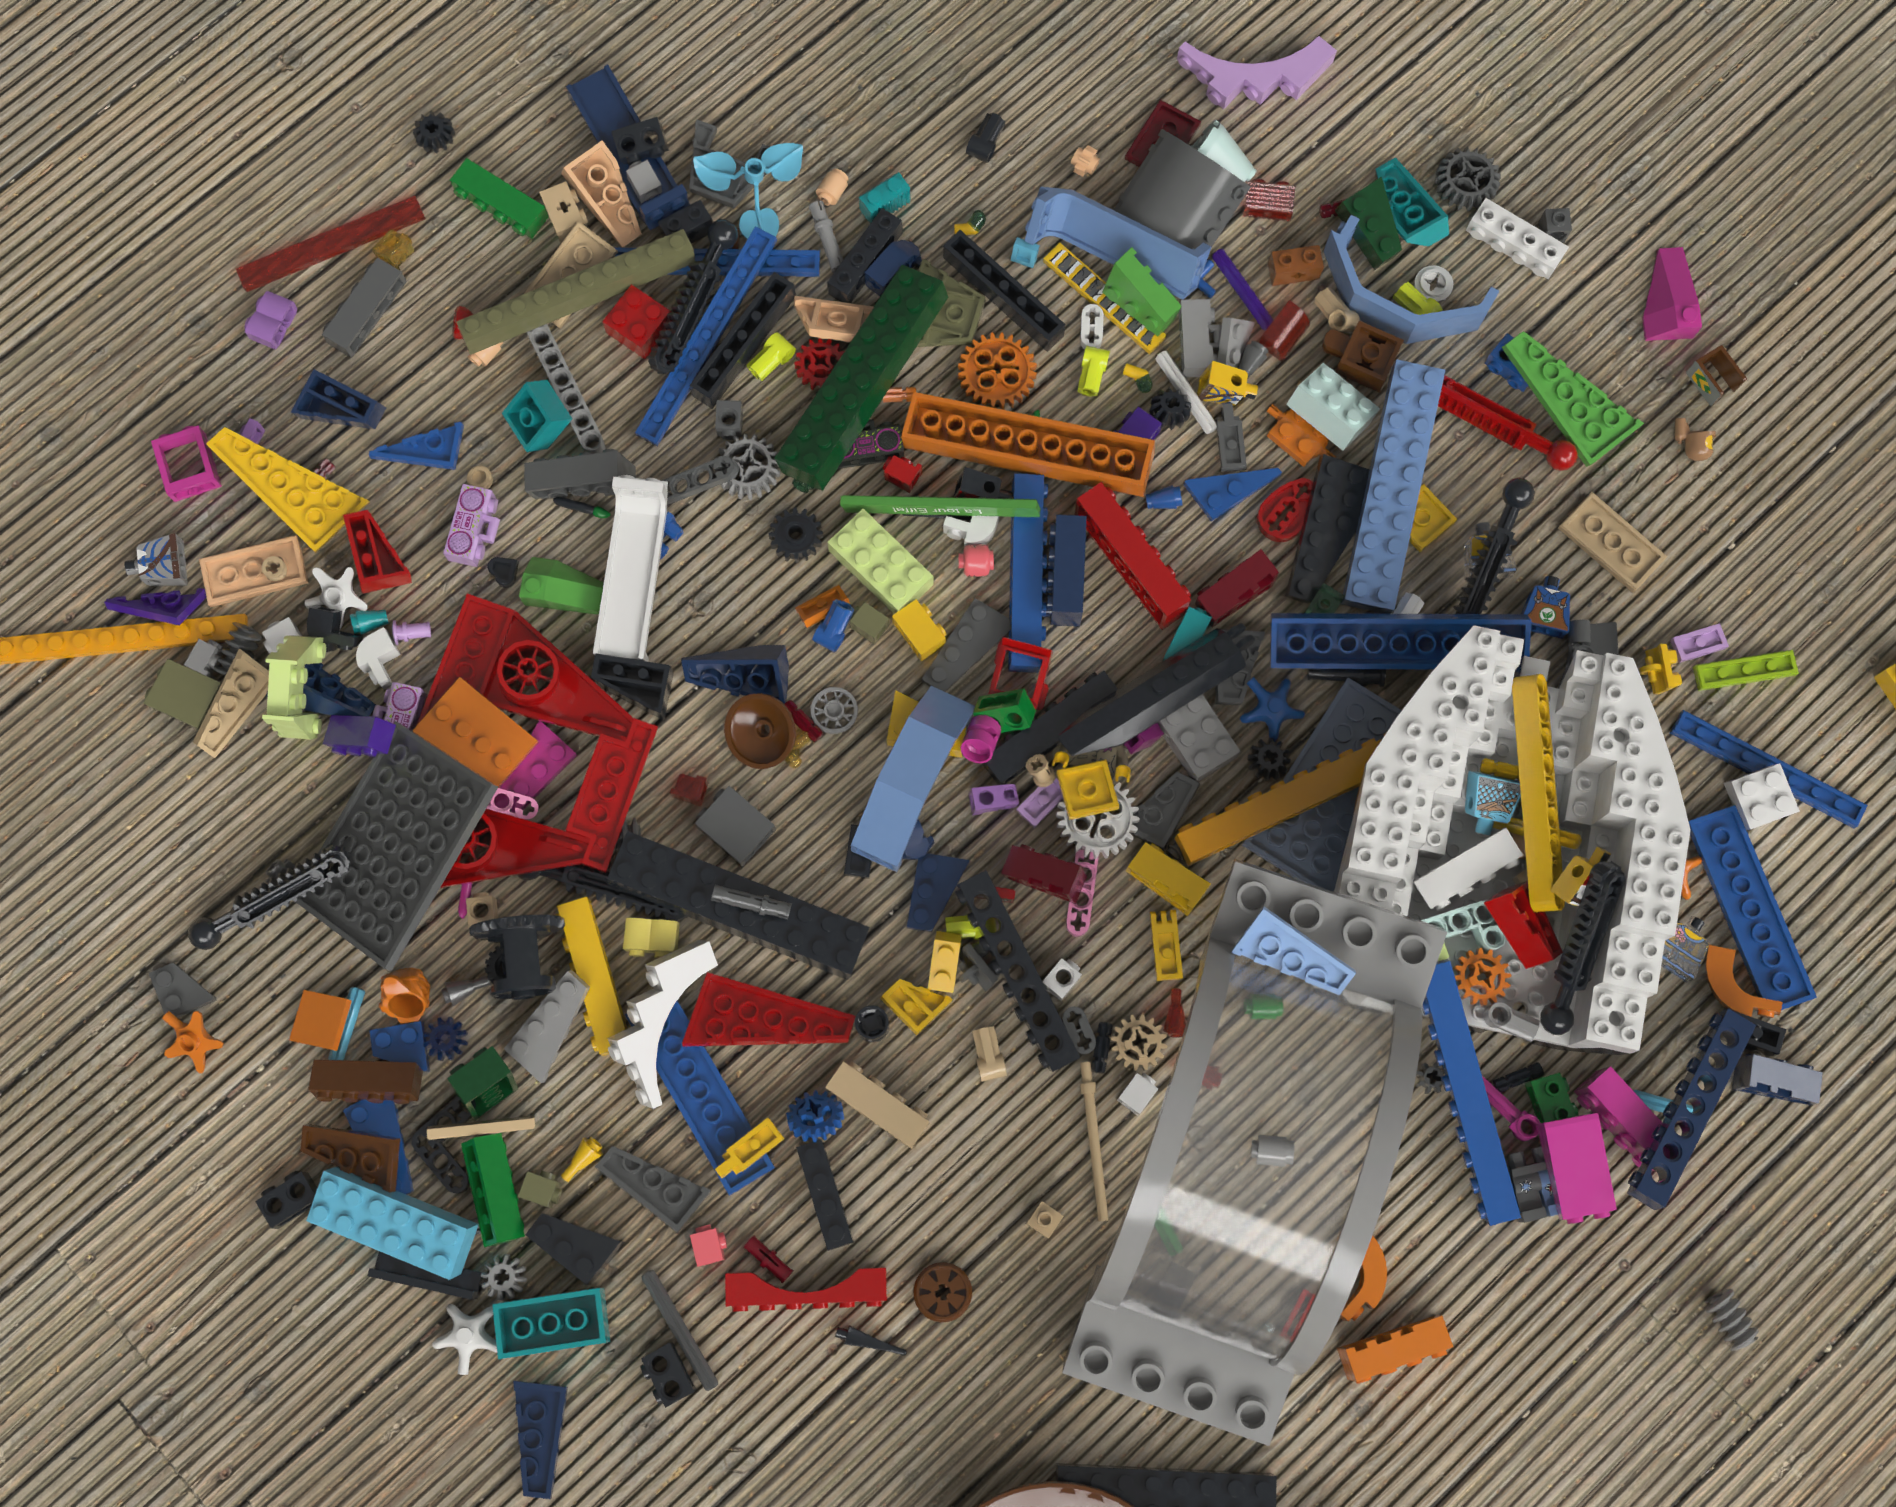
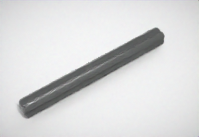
M649 1270L641 1276L644 1284L706 1391L712 1390L718 1385V1380L656 1272Z

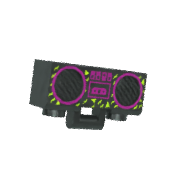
M869 419L863 430L868 431H861L837 469L885 462L889 456L893 457L894 455L899 458L904 457L900 424L884 422L880 424V427H875L874 419Z

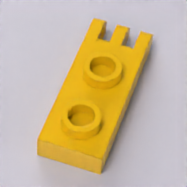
M1165 910L1160 911V921H1156V913L1151 911L1150 924L1156 981L1183 979L1176 910H1170L1171 920H1167Z

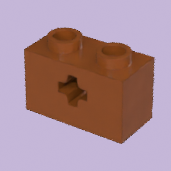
M1314 245L1271 252L1268 268L1272 286L1320 279L1324 268L1320 246Z

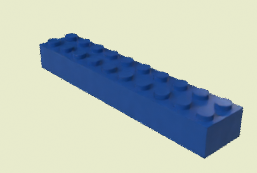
M1271 613L1270 667L1308 669H1435L1473 626L1499 630L1501 635L1524 639L1522 659L1524 656L1530 657L1531 619L1527 614Z

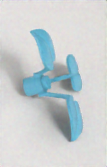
M783 143L771 146L763 152L761 160L757 158L749 159L745 167H741L740 171L734 174L736 171L734 159L724 152H711L702 156H696L693 158V163L700 181L707 188L715 191L728 189L731 179L735 180L744 174L746 181L754 184L755 211L748 210L742 214L739 221L740 232L748 240L756 226L776 237L779 229L778 216L771 208L760 210L759 183L764 178V172L766 174L771 172L773 178L778 181L794 179L801 169L803 145Z

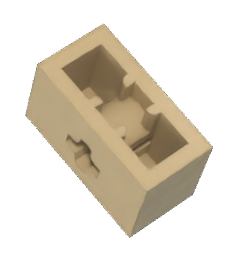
M567 182L539 192L560 243L563 242L578 221L583 225L588 223L584 210H578L576 203H579V199L575 189L570 190Z

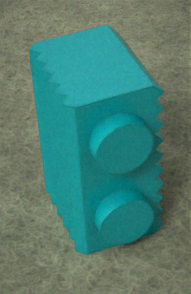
M897 172L858 197L859 209L871 224L882 208L890 213H894L895 210L898 211L903 205L906 206L907 203H910V186L902 175Z

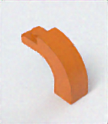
M1709 945L1706 959V977L1713 995L1722 1006L1750 1017L1753 1010L1758 1011L1757 1015L1767 1018H1774V1015H1780L1783 1002L1752 996L1744 992L1737 985L1733 976L1736 950Z
M1373 1235L1359 1270L1360 1279L1358 1287L1347 1300L1340 1315L1343 1321L1349 1322L1350 1319L1355 1321L1364 1311L1363 1304L1370 1309H1375L1385 1291L1387 1282L1386 1260L1379 1243Z

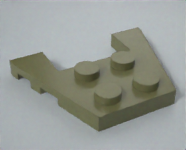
M922 259L919 272L942 280L949 298L917 347L972 344L986 302L985 296L963 282H958L948 276V273L942 269L935 268L929 261Z

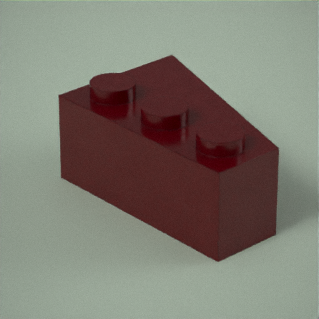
M1260 549L1240 563L1234 570L1222 575L1213 586L1210 587L1208 585L1197 593L1198 597L1195 605L1205 610L1207 615L1212 617L1209 624L1213 628L1272 588L1279 571L1264 551Z
M1021 844L1020 847L1012 845L1001 872L1006 879L1073 904L1077 903L1087 877L1082 866L1070 861L1060 860L1049 853H1037L1034 848Z

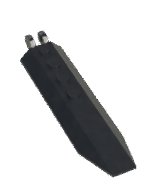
M1243 623L1232 627L1227 633L1219 628L1212 630L1092 705L1059 734L1057 738L1071 757L1123 745L1247 667L1241 652L1255 642V638L1252 635H1248L1235 645L1232 640L1246 629Z

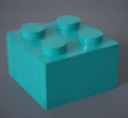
M548 380L526 382L502 412V415L526 452L548 449L573 419Z

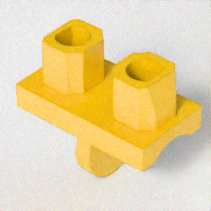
M1659 644L1657 647L1645 651L1646 666L1640 667L1639 672L1641 675H1648L1653 694H1661L1682 684L1681 675L1678 672L1672 673L1671 665L1675 664L1678 659L1676 650L1668 649L1667 644Z

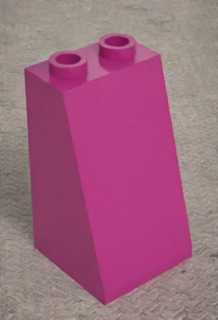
M1598 1113L1536 1124L1559 1220L1567 1219V1224L1583 1222V1216L1592 1214L1594 1219L1609 1217L1610 1211L1617 1210Z

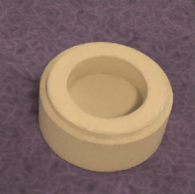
M475 466L469 470L467 482L470 486L489 489L493 483V476L488 468Z

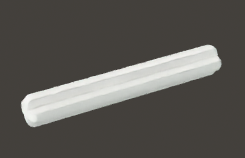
M1168 351L1160 352L1155 358L1176 391L1180 389V395H1187V402L1191 403L1190 411L1206 434L1214 432L1217 428V423Z

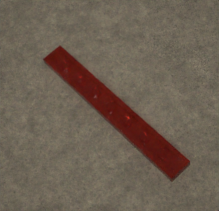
M412 196L236 268L244 290L249 292L423 221L426 218L416 196Z

